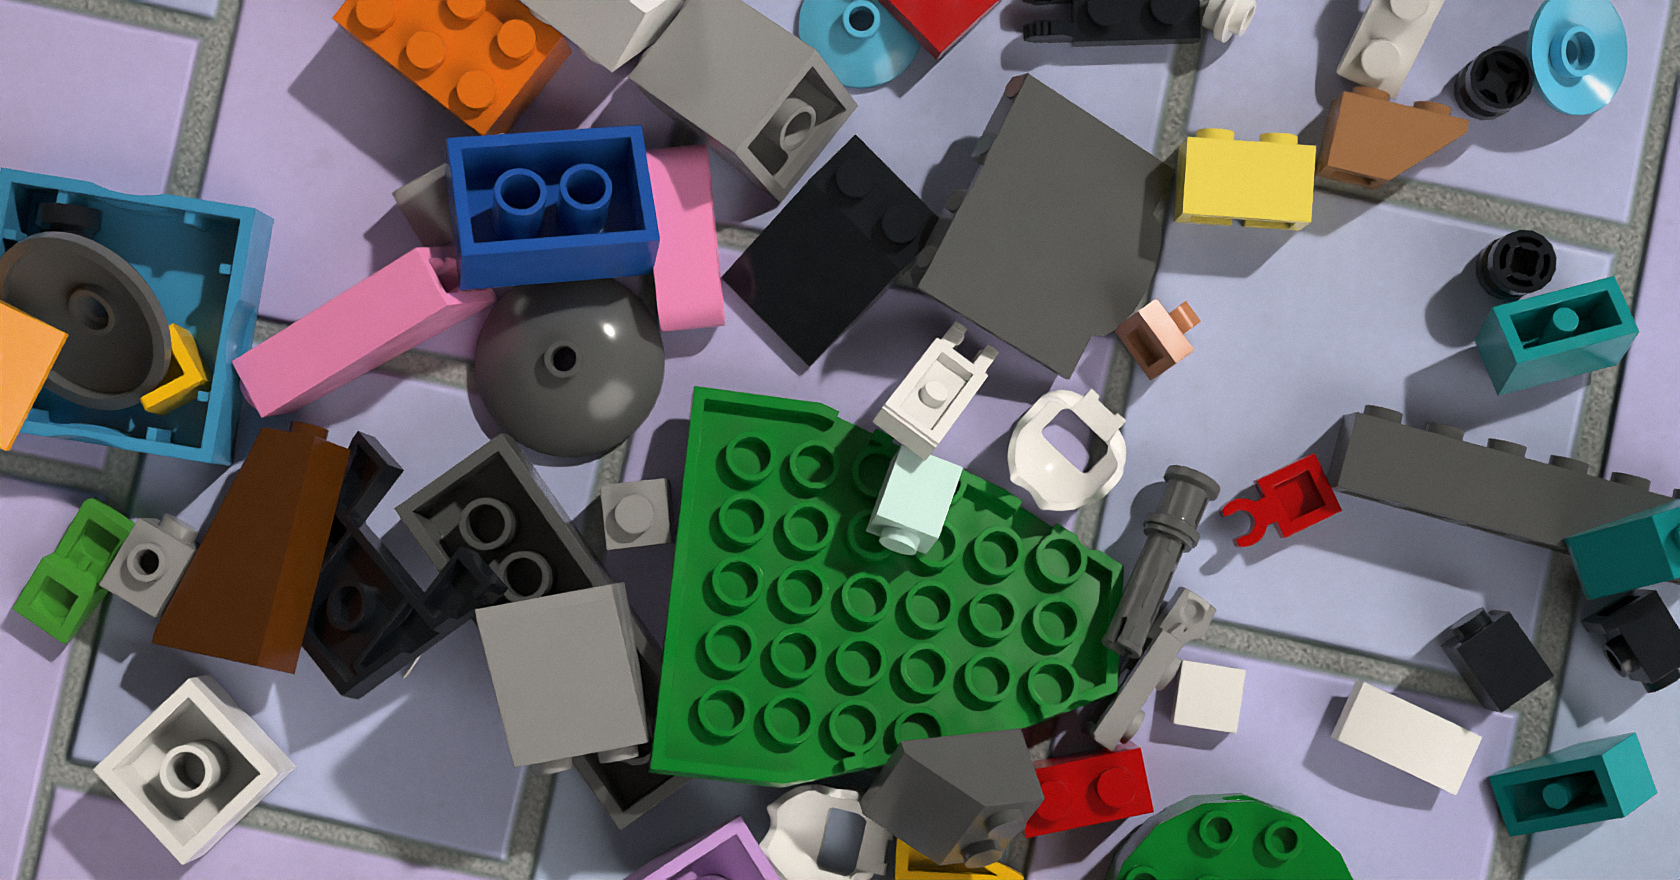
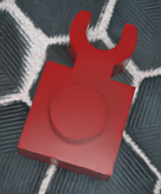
M1315 453L1304 456L1254 480L1253 483L1261 498L1255 501L1246 498L1227 501L1218 509L1221 517L1232 515L1236 511H1243L1250 518L1251 524L1248 532L1232 540L1235 547L1254 545L1261 540L1267 526L1272 523L1279 537L1287 538L1342 511Z

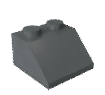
M1021 728L901 741L859 804L863 815L939 866L964 863L967 868H980L990 865L1002 857L1004 849L1019 832L1025 829L1026 822L1045 798Z

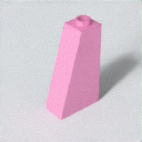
M454 246L416 247L231 362L241 378L239 385L244 398L253 408L258 410L261 418L293 413L486 309L499 300L492 288L459 289Z

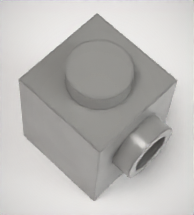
M164 514L161 520L156 518H138L99 586L154 618L162 617L200 546V543L195 541L199 531L181 519L169 514Z

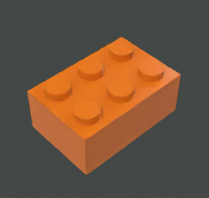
M346 0L332 17L350 37L477 136L507 134L572 53L565 37L551 25L535 18L529 8L519 0Z

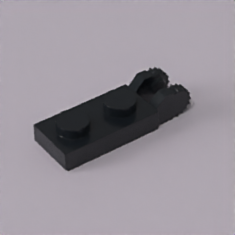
M1022 0L1027 4L1030 3L1038 6L1071 4V22L1063 20H1037L1023 26V40L1028 42H1072V47L1194 44L1198 43L1201 39L1200 0Z

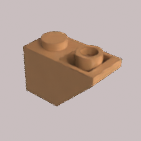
M1363 86L1353 87L1351 92L1343 91L1330 104L1314 176L1376 190L1467 133L1469 120L1451 116L1452 109L1440 103L1416 101L1413 107L1389 102L1390 94L1383 90Z

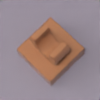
M1156 298L1120 324L1118 329L1114 331L1151 381L1194 351V348L1183 334L1201 321L1187 301L1170 313H1167Z

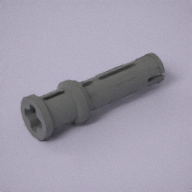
M1170 465L1165 471L1163 478L1167 483L1155 513H1148L1143 522V532L1147 539L1106 634L1101 639L1102 644L1106 648L1122 656H1125L1126 649H1128L1127 655L1130 658L1139 659L1141 657L1142 648L1183 553L1190 552L1192 548L1197 546L1200 535L1196 531L1208 502L1216 500L1221 490L1215 480L1202 472L1186 466Z

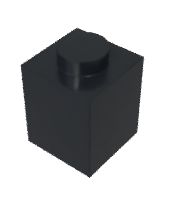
M1483 607L1478 608L1454 623L1450 629L1455 636L1440 645L1484 709L1502 713L1554 677V674L1510 611L1491 610L1487 613Z

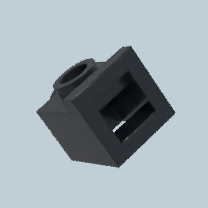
M1633 589L1581 620L1587 632L1600 633L1606 638L1607 642L1602 644V649L1614 670L1622 677L1629 676L1630 680L1641 682L1647 693L1659 691L1680 678V629L1656 590Z

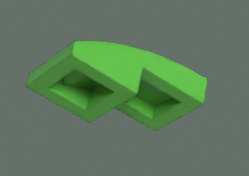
M96 496L85 500L56 550L42 557L12 609L61 643L66 644L70 642L108 593V590L99 586L135 523Z

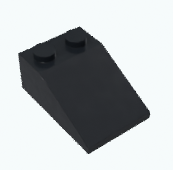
M855 134L808 180L725 272L721 279L811 367L917 262V258L923 250L939 217Z

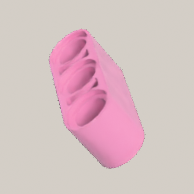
M707 144L647 149L646 156L660 236V244L653 269L661 332L725 326Z

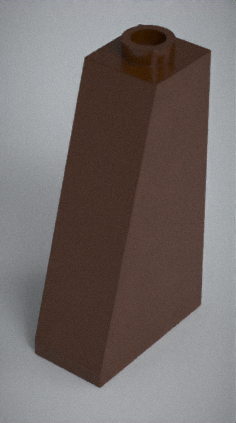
M291 421L289 431L262 427L154 631L152 643L191 653L295 674L351 450L327 441L329 430L316 425Z

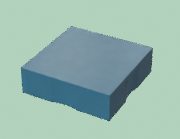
M1 167L0 258L22 239L40 233V229L34 223L37 203L71 204L103 211L101 230L94 235L93 241L117 253L139 272L156 295L168 325L174 323L191 332L213 374L211 391H198L196 399L164 416L145 411L141 402L119 410L92 409L70 402L42 386L19 433L232 466L243 394L239 385L241 378L231 361L252 349L274 219L251 207L170 194H124L103 188L89 181Z

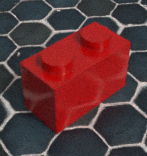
M1130 741L1125 744H1117L1113 751L1106 747H1100L1032 761L1045 800L1026 822V827L1022 830L1025 838L1153 813L1154 809L1141 747Z

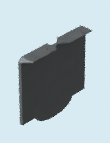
M1029 73L1012 77L1006 85L1004 93L970 157L979 163L980 166L969 188L966 190L959 188L949 196L910 275L913 286L1064 379H1070L1091 336H1105L1118 329V326L1125 322L1135 311L1146 293L1157 267L1162 243L1160 223L1153 213L1175 169Z

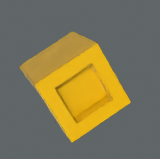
M174 323L168 325L171 335L172 352L167 374L156 390L139 399L145 411L161 416L196 399L198 391H211L213 374L191 332Z

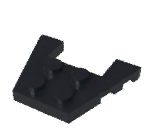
M357 431L348 447L351 450L350 454L355 456L341 487L302 647L341 696L359 700L476 616L475 609L486 608L501 598L508 590V587L477 552L459 547L425 592L366 524L367 518L404 470L374 436Z

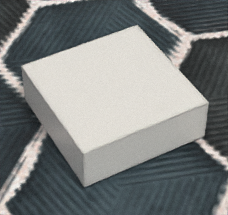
M1181 660L1177 673L1170 722L1178 725L1237 734L1246 670Z

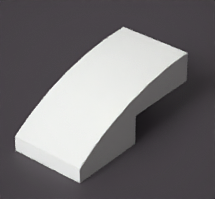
M1358 679L1331 735V738L1454 795H1457L1482 739L1481 736Z

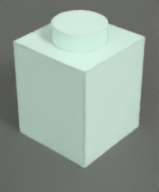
M901 445L890 462L866 531L880 536V544L894 552L914 555L919 551L926 554L939 538L963 467L930 455L925 461L906 446Z

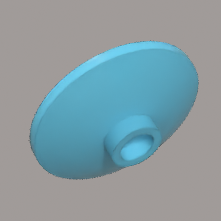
M878 0L803 1L799 15L800 39L817 50L844 87L868 89L889 83L905 72L918 54L921 44ZM857 11L868 12L874 20L873 25L865 31L855 30L849 23L851 15Z
M1545 0L1541 4L1531 22L1526 47L1527 58L1534 74L1533 84L1538 94L1554 110L1572 116L1594 113L1612 100L1621 86L1625 75L1628 45L1623 22L1609 0Z

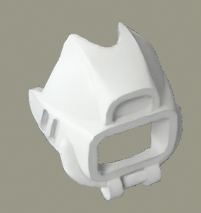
M1092 388L1084 396L1068 390H1055L1043 394L1018 421L1008 446L1010 481L1027 490L1041 510L1066 511L1084 507L1096 500L1102 499L1118 483L1123 475L1127 450L1119 428L1126 420L1119 413L1114 415L1098 400L1100 395ZM1068 408L1072 410L1108 446L1104 456L1088 472H1080L1043 437V428L1063 409Z
M822 783L809 784L786 792L767 806L771 823L768 833L759 846L780 880H870L874 874L886 876L889 863L885 862L889 840L893 841L895 836L862 814L859 802L867 792L866 790L852 786L842 788ZM833 807L858 813L866 821L856 868L850 874L828 869L820 864L830 811Z

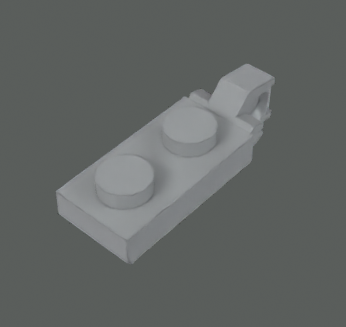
M1179 586L1151 627L1142 648L1141 657L1139 659L1126 657L1118 669L1117 692L1095 703L1080 726L1082 728L1081 732L1111 751L1114 750L1119 741L1122 744L1127 743L1136 734L1144 720L1145 712L1141 710L1142 706L1154 688L1160 691L1169 684L1181 663V659L1177 657V654L1184 643L1204 637L1216 612V608L1191 590Z

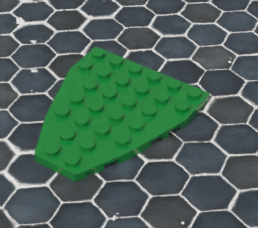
M694 386L690 405L649 773L782 788L884 766L901 741L1018 728L1022 730L1110 697L1117 692L1119 654L1106 648L1102 644L1101 639L1106 634L1123 594L1124 566L1100 550L1086 548L1080 543L1077 535L1060 524L1056 523L1052 527L1020 506L1023 502L1021 499L1004 488L965 470L961 472L939 538L926 554L917 551L914 555L894 552L880 544V536L866 531L890 462L900 448L899 445L892 443L894 437L878 429L871 433L837 417L839 411L822 403Z

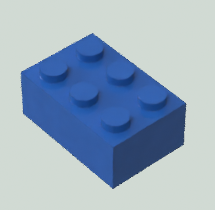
M642 125L446 138L445 180L460 290L652 275L660 244V236Z

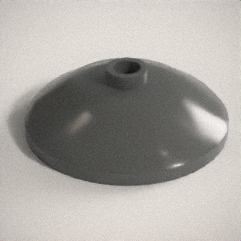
M57 231L42 232L28 236L12 246L0 258V300L69 334L43 386L58 396L84 407L99 410H119L140 403L139 399L142 396L156 390L162 383L170 366L172 352L168 322L149 284L125 259L91 239Z
M613 278L514 286L499 299L485 319L475 352V374L479 393L485 407L497 425L506 434L512 436L515 441L525 447L557 457L576 458L598 454L617 446L629 438L641 427L655 407L661 392L665 373L664 346L654 318L643 302L631 290ZM563 348L573 349L576 354V363L568 371H559L554 365L555 354Z

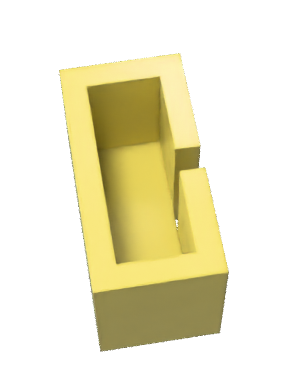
M1218 128L1199 129L1196 131V137H1187L1179 146L1174 222L1231 226L1232 219H1243V227L1299 231L1311 223L1316 146L1299 145L1298 136L1288 133H1264L1259 136V142L1234 140V131Z

